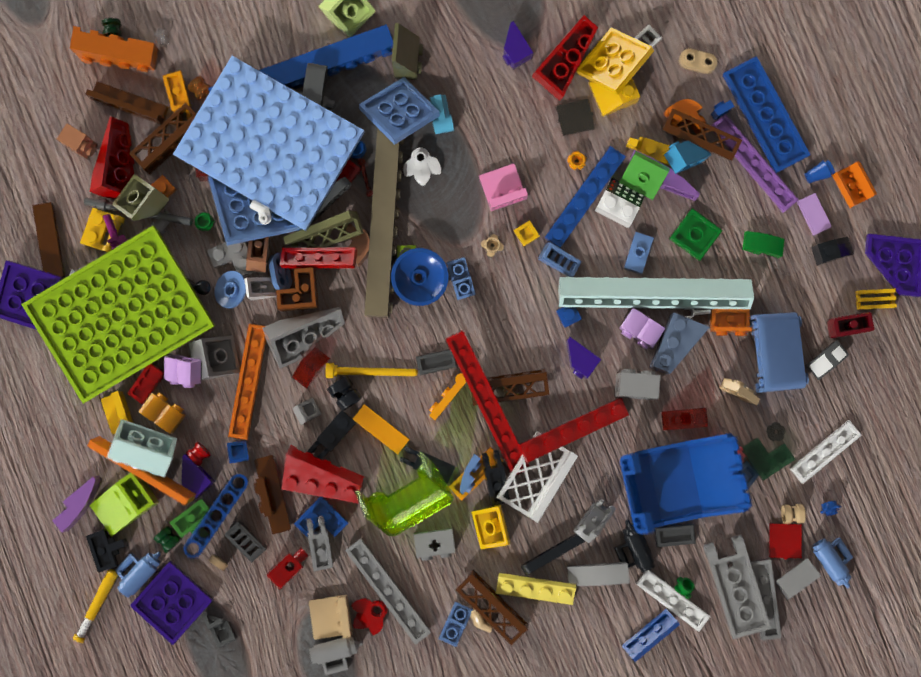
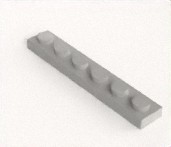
M360 538L345 550L415 645L428 636L431 630L364 541Z

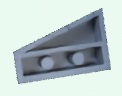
M672 313L669 316L649 368L664 374H671L710 327L677 313Z

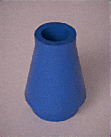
M823 160L804 173V176L810 184L815 181L831 178L835 171L829 160Z

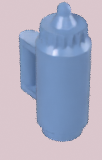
M839 537L830 543V541L827 542L824 538L813 544V553L832 581H835L838 586L845 585L846 588H850L849 580L852 577L845 564L853 556L842 539ZM834 546H837L844 556L843 560L834 549Z
M130 553L115 569L122 579L117 587L119 592L128 598L131 595H135L156 572L157 567L161 563L159 560L161 553H147L140 560L133 553ZM134 561L136 565L125 575L123 572Z

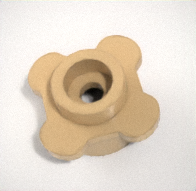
M492 234L490 238L483 240L481 243L489 257H493L496 252L502 251L504 245L500 243L498 236Z

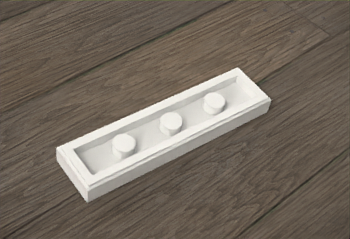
M847 420L789 469L804 484L861 437L862 434L850 420Z
M650 570L645 571L636 582V585L698 632L711 617L683 595L677 593L673 587Z

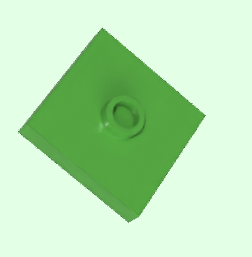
M636 151L619 183L653 200L670 168Z

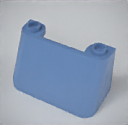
M796 312L750 316V327H753L755 330L752 331V336L754 335L759 372L756 375L760 377L759 383L755 384L756 393L803 389L809 383L808 374L805 373L800 333L802 319Z

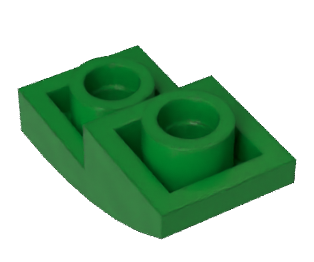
M745 231L742 250L757 255L763 253L780 258L783 257L785 239L769 234Z

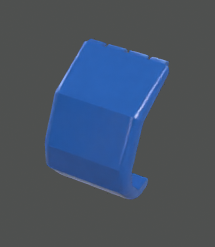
M731 433L646 449L622 456L620 458V466L633 526L636 532L648 534L655 532L654 528L703 517L749 511L753 505L750 493H746V489H749L746 474L741 471L744 470L741 454L737 453V450H740L737 436H733Z

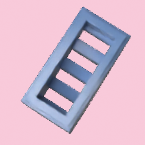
M551 242L545 244L538 257V260L569 277H574L582 262ZM550 250H552V251H553L552 254L550 255L549 258H547V256H548ZM557 254H559L557 261L554 262V258ZM565 257L566 261L564 262L563 266H560L563 258ZM570 261H572L573 264H572L570 270L568 271V270H567V267H568Z

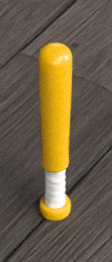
M109 569L104 576L85 615L82 626L78 633L73 636L75 641L79 643L85 641V633L92 621L95 620L118 578V574L114 569Z

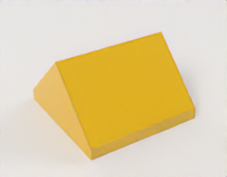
M501 505L471 512L480 549L511 544Z

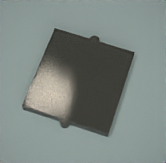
M588 99L556 105L559 118L557 122L560 123L562 136L595 130L592 118L593 112H591Z

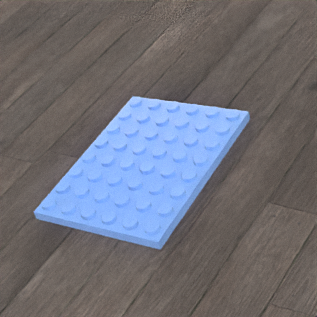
M231 56L173 155L252 201L256 200L269 207L273 213L307 231L365 131L245 62Z

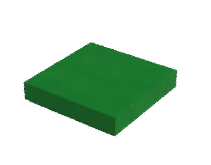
M692 208L669 240L698 261H701L723 230Z

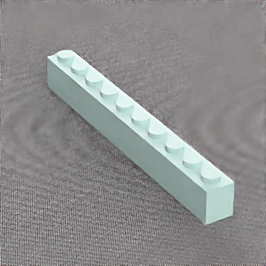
M560 277L558 286L559 307L751 309L754 300L751 279Z

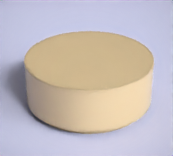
M212 554L208 561L222 571L228 566L224 560L215 554Z

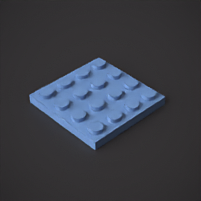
M208 176L227 246L302 230L272 211L270 223L262 224L259 221L258 212L250 208L251 199Z

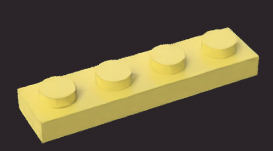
M499 573L496 594L573 605L576 584Z

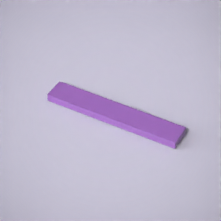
M726 114L711 125L742 140L735 154L736 159L782 213L799 200ZM731 139L722 141L732 152L736 141Z

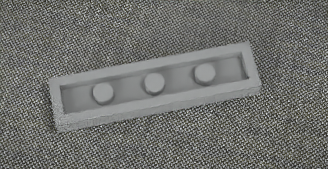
M771 559L750 561L771 629L759 632L760 639L782 638Z

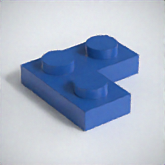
M319 497L294 525L308 538L307 533L309 532L306 519L311 518L314 532L319 526L318 517L323 516L325 528L336 537L349 522L324 497Z

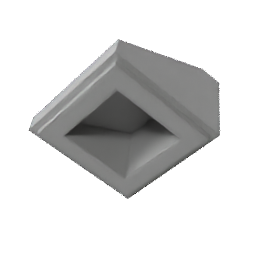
M313 398L293 408L301 425L321 415Z

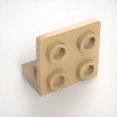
M347 594L309 601L313 637L315 640L342 635L343 638L352 636L353 630Z

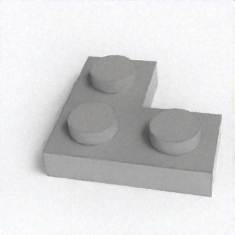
M225 242L207 250L215 269L233 262L236 271L244 277L256 272L246 271L248 251L246 242L228 246Z

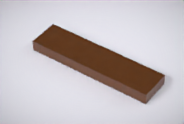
M47 202L32 205L43 271L65 277L53 203Z

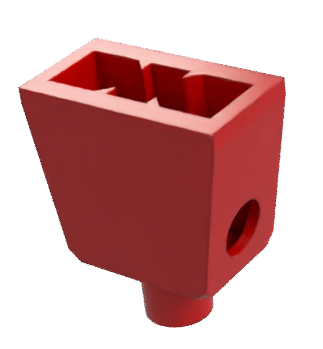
M302 548L293 556L289 553L266 576L281 590L303 568L301 563L309 555ZM292 562L295 567L290 571L286 570L285 566Z

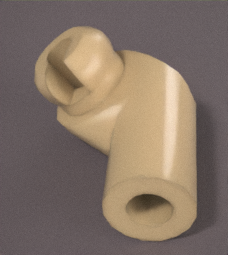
M473 608L470 616L474 626L491 633L493 627Z

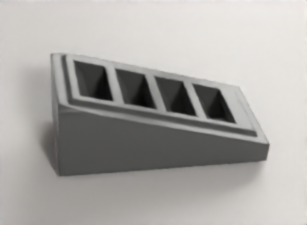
M238 521L224 534L251 563L266 550L242 521ZM241 529L242 532L234 537L233 534ZM246 535L247 538L240 543L238 540ZM251 540L253 543L245 549L243 546ZM257 546L258 549L251 555L249 551Z

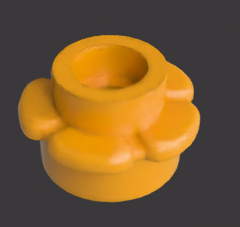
M575 151L572 155H569L567 161L571 169L580 170L585 166L586 157L584 154Z

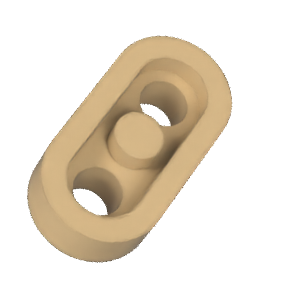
M686 49L681 53L679 63L685 69L709 74L715 70L717 59L710 53ZM687 56H692L693 60H688ZM705 60H709L711 65H707Z

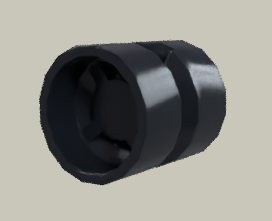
M347 375L327 388L331 397L337 399L336 404L342 412L363 398L357 389L352 388L353 383Z

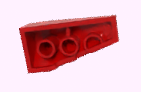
M114 117L109 118L92 173L90 192L105 198L116 199L134 175L133 165L135 162L134 158L129 154L131 152L130 147L132 146L129 124Z

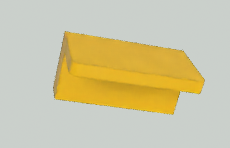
M123 391L113 392L110 396L101 399L113 435H115L121 419L133 423Z

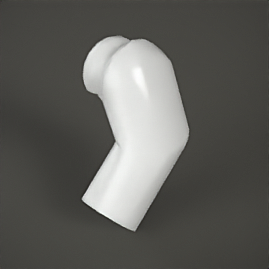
M253 200L250 208L258 212L259 221L262 224H269L272 219L270 208Z

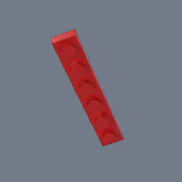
M618 398L519 444V448L526 463L627 417L629 413L622 398Z

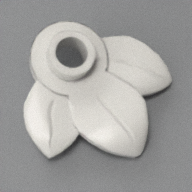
M416 148L413 150L411 158L405 162L403 171L405 176L414 175L416 181L424 186L429 181L431 174H441V166L439 161L431 157L426 149ZM418 154L424 155L422 161L417 160Z

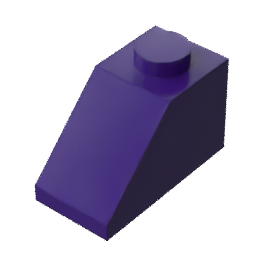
M514 21L510 23L504 46V55L502 56L506 65H511L512 69L517 68L533 57V51Z
M569 337L566 344L570 368L574 370L572 373L580 379L583 377L587 379L601 359Z
M185 454L182 456L181 485L195 493V498H199L215 480Z

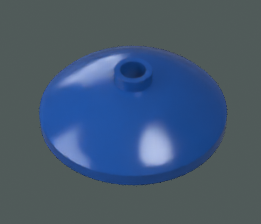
M415 248L408 250L398 257L392 267L391 283L399 298L411 305L424 306L435 302L443 295L448 285L449 275L445 262L437 253L429 249ZM416 274H421L422 279L420 281L415 279Z

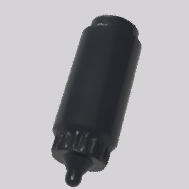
M626 520V527L623 529L626 543L614 547L620 562H627L628 568L636 565L637 569H640L641 572L654 568L655 559L644 534L636 532L633 524ZM626 546H628L634 560L629 563L623 550Z

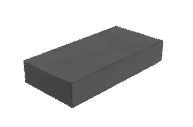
M450 349L416 357L420 376L457 368L456 360Z
M694 524L654 528L656 547L696 544Z

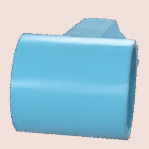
M434 95L430 98V103L439 111V117L433 120L435 135L454 131L446 95Z

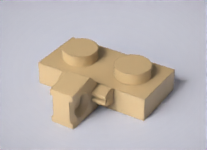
M724 378L719 387L722 391L733 394L740 400L756 406L760 398L754 395L755 391L744 387L745 384L738 380L733 381L732 379Z

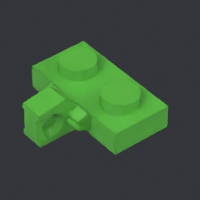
M201 498L169 523L182 538L189 532L193 533L209 507ZM204 527L200 528L199 535L202 538L207 537L209 534Z

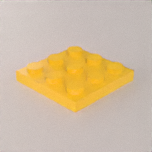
M610 28L578 66L576 71L580 76L619 94L651 56L654 49L644 42L614 28Z

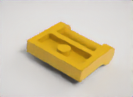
M92 207L80 244L108 253L112 250V246L108 242H106V245H102L107 231L103 216L111 215L117 233L121 223L124 224L125 218Z

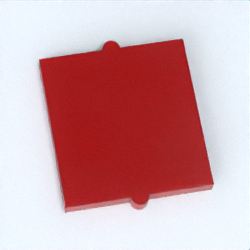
M769 523V558H783L784 560L788 558H802V524Z

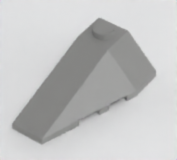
M340 307L279 320L262 329L277 365L281 369L301 359L304 352L309 348L311 350L315 348L318 341L323 337H329L344 325L345 322Z

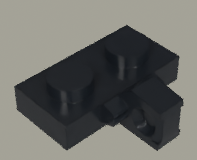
M106 529L86 536L98 573L119 566L115 555L120 554L118 549L128 546L126 538L115 542L114 537L109 538Z

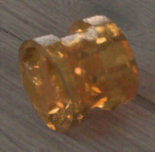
M198 76L189 83L187 89L190 92H194L198 100H202L210 93L208 88L211 86L204 82L202 76Z

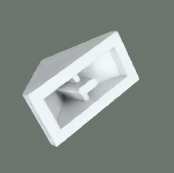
M271 277L244 278L247 298L251 301L277 297Z

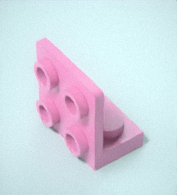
M515 164L479 176L491 211L526 200L528 197L526 188H523Z

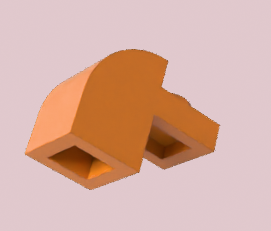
M680 100L668 107L664 112L668 118L671 110L675 109L706 123L704 117L698 115L703 107L694 100ZM674 114L670 122L671 125L674 127L683 123L682 117ZM698 124L690 125L695 134L701 133Z

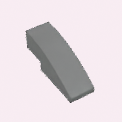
M627 562L567 566L568 582L576 584V586L630 583Z

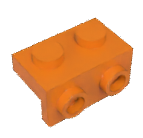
M859 161L832 175L849 208L877 195Z
M711 309L710 332H716V336H727L728 332L735 333V336H747V333L752 331V327H750V309Z

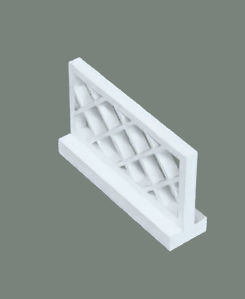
M536 431V433L534 434L533 438L536 437V436H538V435H540V434H542V433ZM560 447L558 449L563 451L560 459L552 460L550 452L548 453L549 462L539 464V459L537 458L535 459L536 465L526 467L525 459L522 455L497 495V498L538 523L578 456L566 448ZM550 465L551 474L542 477L540 467ZM537 468L539 478L529 481L527 470ZM524 471L526 482L516 484V474ZM540 481L542 487L540 492L532 494L530 484ZM527 485L529 495L519 497L517 487ZM514 488L516 498L508 500L503 497L507 489ZM531 499L532 505L528 511L522 509L520 500Z

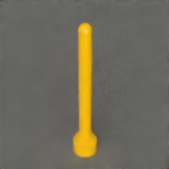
M326 363L325 375L326 378H334L338 375L417 376L418 370L405 368L338 367L334 363Z

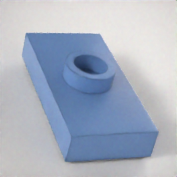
M635 232L624 269L639 274L643 273L654 237Z

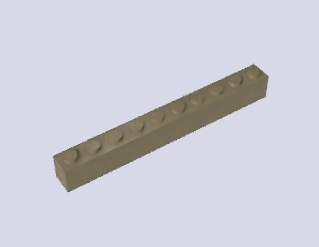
M378 128L364 315L366 317L389 318V313L392 314L393 302H390V294H394L391 283V271L394 265L392 260L393 257H396L397 245H394V238L398 237V227L395 226V219H399V208H396V200H400L401 189H397V185L402 179V170H399V163L403 162V152L400 151V144H404V139L394 145Z

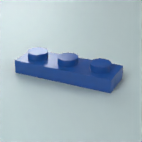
M665 609L625 642L622 647L633 661L636 662L680 624Z

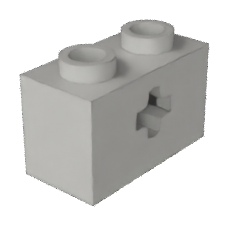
M452 528L414 533L416 557L421 558V561L431 560L435 555H440L441 558L451 557L452 553H456ZM433 540L441 544L436 550L429 546Z

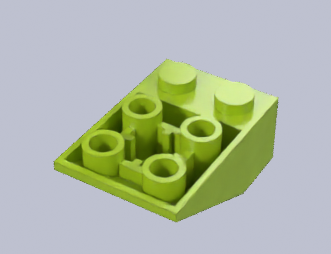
M129 473L91 503L90 507L112 537L160 502L144 480Z

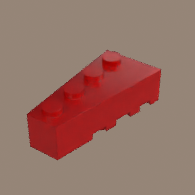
M585 15L582 16L532 75L538 83L559 101L564 97L598 29Z
M290 445L286 453L281 489L359 503L364 476L342 466L337 467L328 460L324 459L323 461L307 451L306 453L302 452L297 447Z

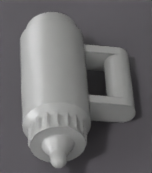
M348 637L314 645L313 648L309 649L312 664H322L325 675L349 670L346 657L358 653V648L364 643L363 641H356L355 637ZM343 660V663L327 667V662Z

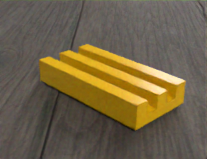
M896 290L855 291L857 310L897 308V304H895L896 296L894 294ZM889 293L888 297H860V295ZM890 301V304L861 305V302Z

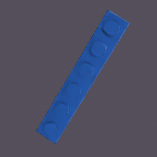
M612 146L609 147L549 230L545 239L559 248L562 247L626 158L625 155Z

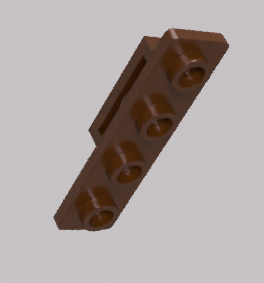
M269 455L255 459L258 478L255 479L254 489L256 495L259 494L261 502L258 503L260 513H264L265 517L268 516L272 534L291 530V525L274 456Z

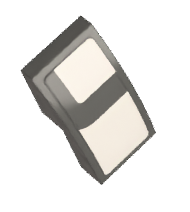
M836 340L808 362L806 367L817 380H820L846 359L849 353Z

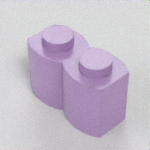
M634 308L631 309L619 328L622 330V335L629 339L635 338L638 340L637 344L646 350L648 347L652 349L665 330L663 326Z
M175 354L164 356V379L170 381V384H183L185 388L195 387V384L201 383V360Z

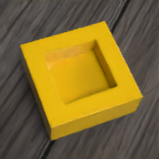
M530 220L513 231L523 247L540 237Z

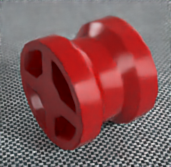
M196 442L195 447L186 452L188 457L198 466L202 464L205 458L211 456L209 451L200 442Z

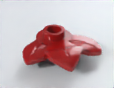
M361 598L352 603L351 607L358 612L354 619L353 627L357 629L369 627L372 635L379 633L384 626L383 618L387 614L385 603L380 600L372 602L367 598ZM377 606L380 607L381 612L376 613L374 611V608Z

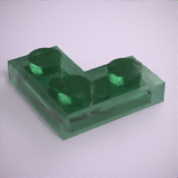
M758 437L742 446L743 453L762 481L796 460L785 443L769 453Z

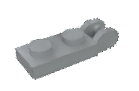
M323 516L318 517L321 531L313 532L311 518L306 519L313 570L319 571L333 568L328 532L325 529Z

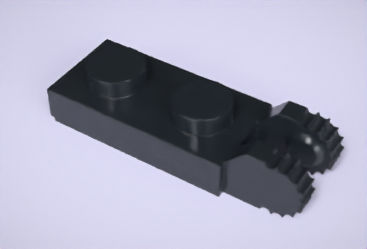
M340 411L307 452L314 453L317 447L322 444L326 449L317 458L323 460L354 427L356 422L344 411Z
M405 446L404 450L407 453L417 455L418 457L415 463L405 457H400V462L448 484L455 468L454 465L425 452H419Z
M498 450L493 451L495 466L490 467L487 453L482 454L483 470L492 507L505 503L497 498L506 482L505 470ZM507 489L503 497L510 500L509 491Z

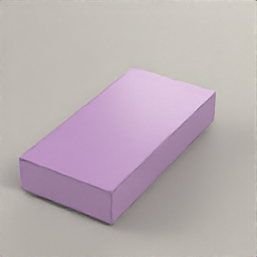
M816 193L797 201L813 236L832 227Z

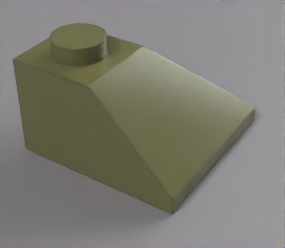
M134 174L112 205L130 219L136 221L158 215L169 201V198Z

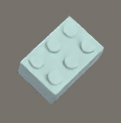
M121 419L107 458L117 463L127 464L135 469L150 472L156 476L165 477L173 457L177 438Z

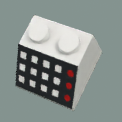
M612 177L595 211L629 228L645 196L620 184L619 180Z

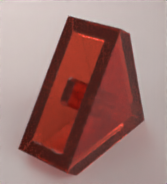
M315 347L301 360L292 378L308 389L330 358Z

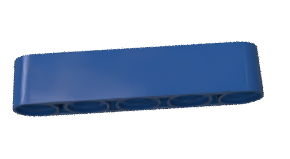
M235 474L229 479L190 535L183 549L188 557L196 558L203 552L248 485V480L244 475ZM237 477L243 480L241 488H235L233 485V481ZM226 493L232 496V502L228 505L222 502V497ZM214 510H219L221 513V518L218 521H213L210 517L211 512ZM206 526L209 528L210 533L207 537L202 538L199 535V530L201 527ZM191 543L198 545V551L195 554H189L187 551Z

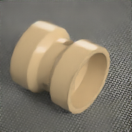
M782 505L781 518L783 524H791V522L804 523L806 518L804 505Z

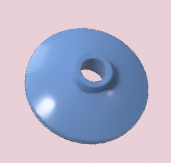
M228 271L221 275L216 283L215 299L223 308H235L243 301L246 295L245 280L241 273Z

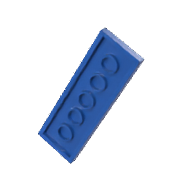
M757 56L722 74L776 173L811 155Z

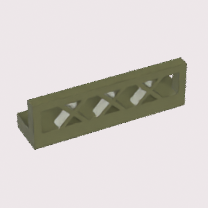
M348 210L309 226L307 231L302 229L283 237L285 244L292 245V248H299L298 243L300 242L307 243V248H328L361 235L364 232L357 211ZM354 221L357 231L353 233L346 231L348 224ZM336 228L340 231V234L334 240L329 236L332 230ZM318 235L324 237L320 246L313 244Z

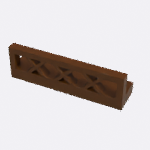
M96 81L93 91L87 89L85 93L92 101L160 125L163 123L168 111V106L98 81Z
M187 103L183 104L129 154L150 175L174 153L195 118L196 113ZM186 110L193 115L187 121H181V114ZM170 124H175L176 131L173 134H166L167 127ZM156 137H162V143L159 146H152L153 140ZM141 150H148V156L143 161L136 156Z
M675 109L671 110L666 123L664 122L661 130L690 141L730 161L733 160L742 142L741 139ZM674 114L682 117L684 125L679 127L670 125ZM698 124L701 133L696 135L690 134L688 125ZM716 132L718 141L708 142L705 133ZM727 139L736 141L732 152L725 150L722 141Z
M545 369L486 377L493 392L497 387L501 386L508 390L503 397L496 396L498 402L550 395ZM543 380L545 391L536 392L531 388L536 381ZM516 384H523L527 387L523 394H516L512 391ZM471 392L473 406L478 405Z
M474 569L456 588V591L511 646L528 630L529 624L499 594H496V591ZM469 582L475 588V595H467L462 588ZM478 598H486L489 601V609L480 608L478 606ZM492 612H500L503 615V622H494L492 620ZM506 626H514L519 632L511 638L506 633Z

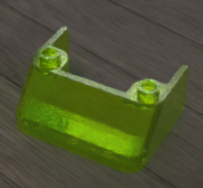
M422 452L419 453L422 464L417 469L419 477L387 496L383 492H374L367 498L359 490L355 492L365 518L388 536H396L446 507L454 500L451 490L437 467Z

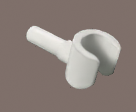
M684 309L691 311V316H685L689 319L694 317V315L711 314V309Z

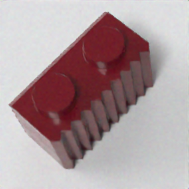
M870 312L831 318L827 321L830 338L866 333L875 329L872 313Z

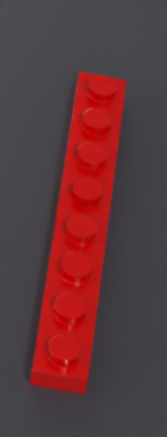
M461 330L445 339L512 472L522 456L519 443L464 331Z

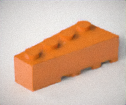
M73 26L70 49L82 62L87 64L99 62L101 65L111 67L113 64L123 69L133 67L142 72L155 71L158 48L154 43L128 38L127 41H124V38L118 35L110 34L109 37H106L99 33V31L90 30V33L81 31V27Z

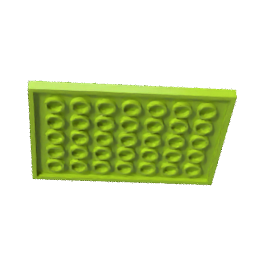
M155 225L21 304L83 404L216 326Z

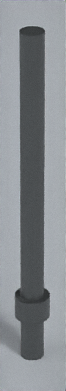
M85 198L84 205L97 207L99 210L121 212L112 205L113 203L106 199ZM162 212L148 217L188 226L193 224L192 218Z

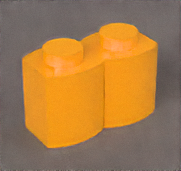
M160 392L158 394L151 393L138 412L169 434H173L186 416L183 413L184 409L176 403L173 406L167 402L168 398Z

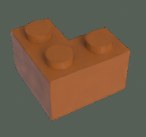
M314 268L294 269L295 288L276 290L277 309L281 312L319 308L316 270Z

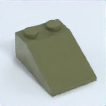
M395 23L392 53L394 77L417 80V75L421 74L422 69L419 55L423 56V44H420V37L401 24Z

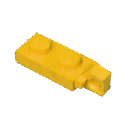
M631 137L628 139L626 147L639 151L671 167L664 156L670 150V145L645 137H639V140Z

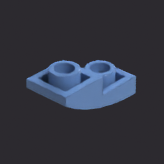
M465 257L446 262L457 300L476 295Z
M475 454L466 466L461 480L460 493L462 494L465 491L469 493L475 486V483H473L475 478L469 474L471 471L475 473L481 465L479 463L481 458Z
M455 602L438 639L457 647L473 609Z

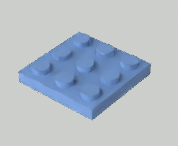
M405 77L359 104V110L394 145L439 117V111Z

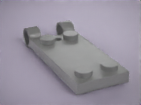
M742 535L731 537L736 554L718 559L713 542L703 545L732 639L771 629ZM729 561L732 562V567L727 566Z

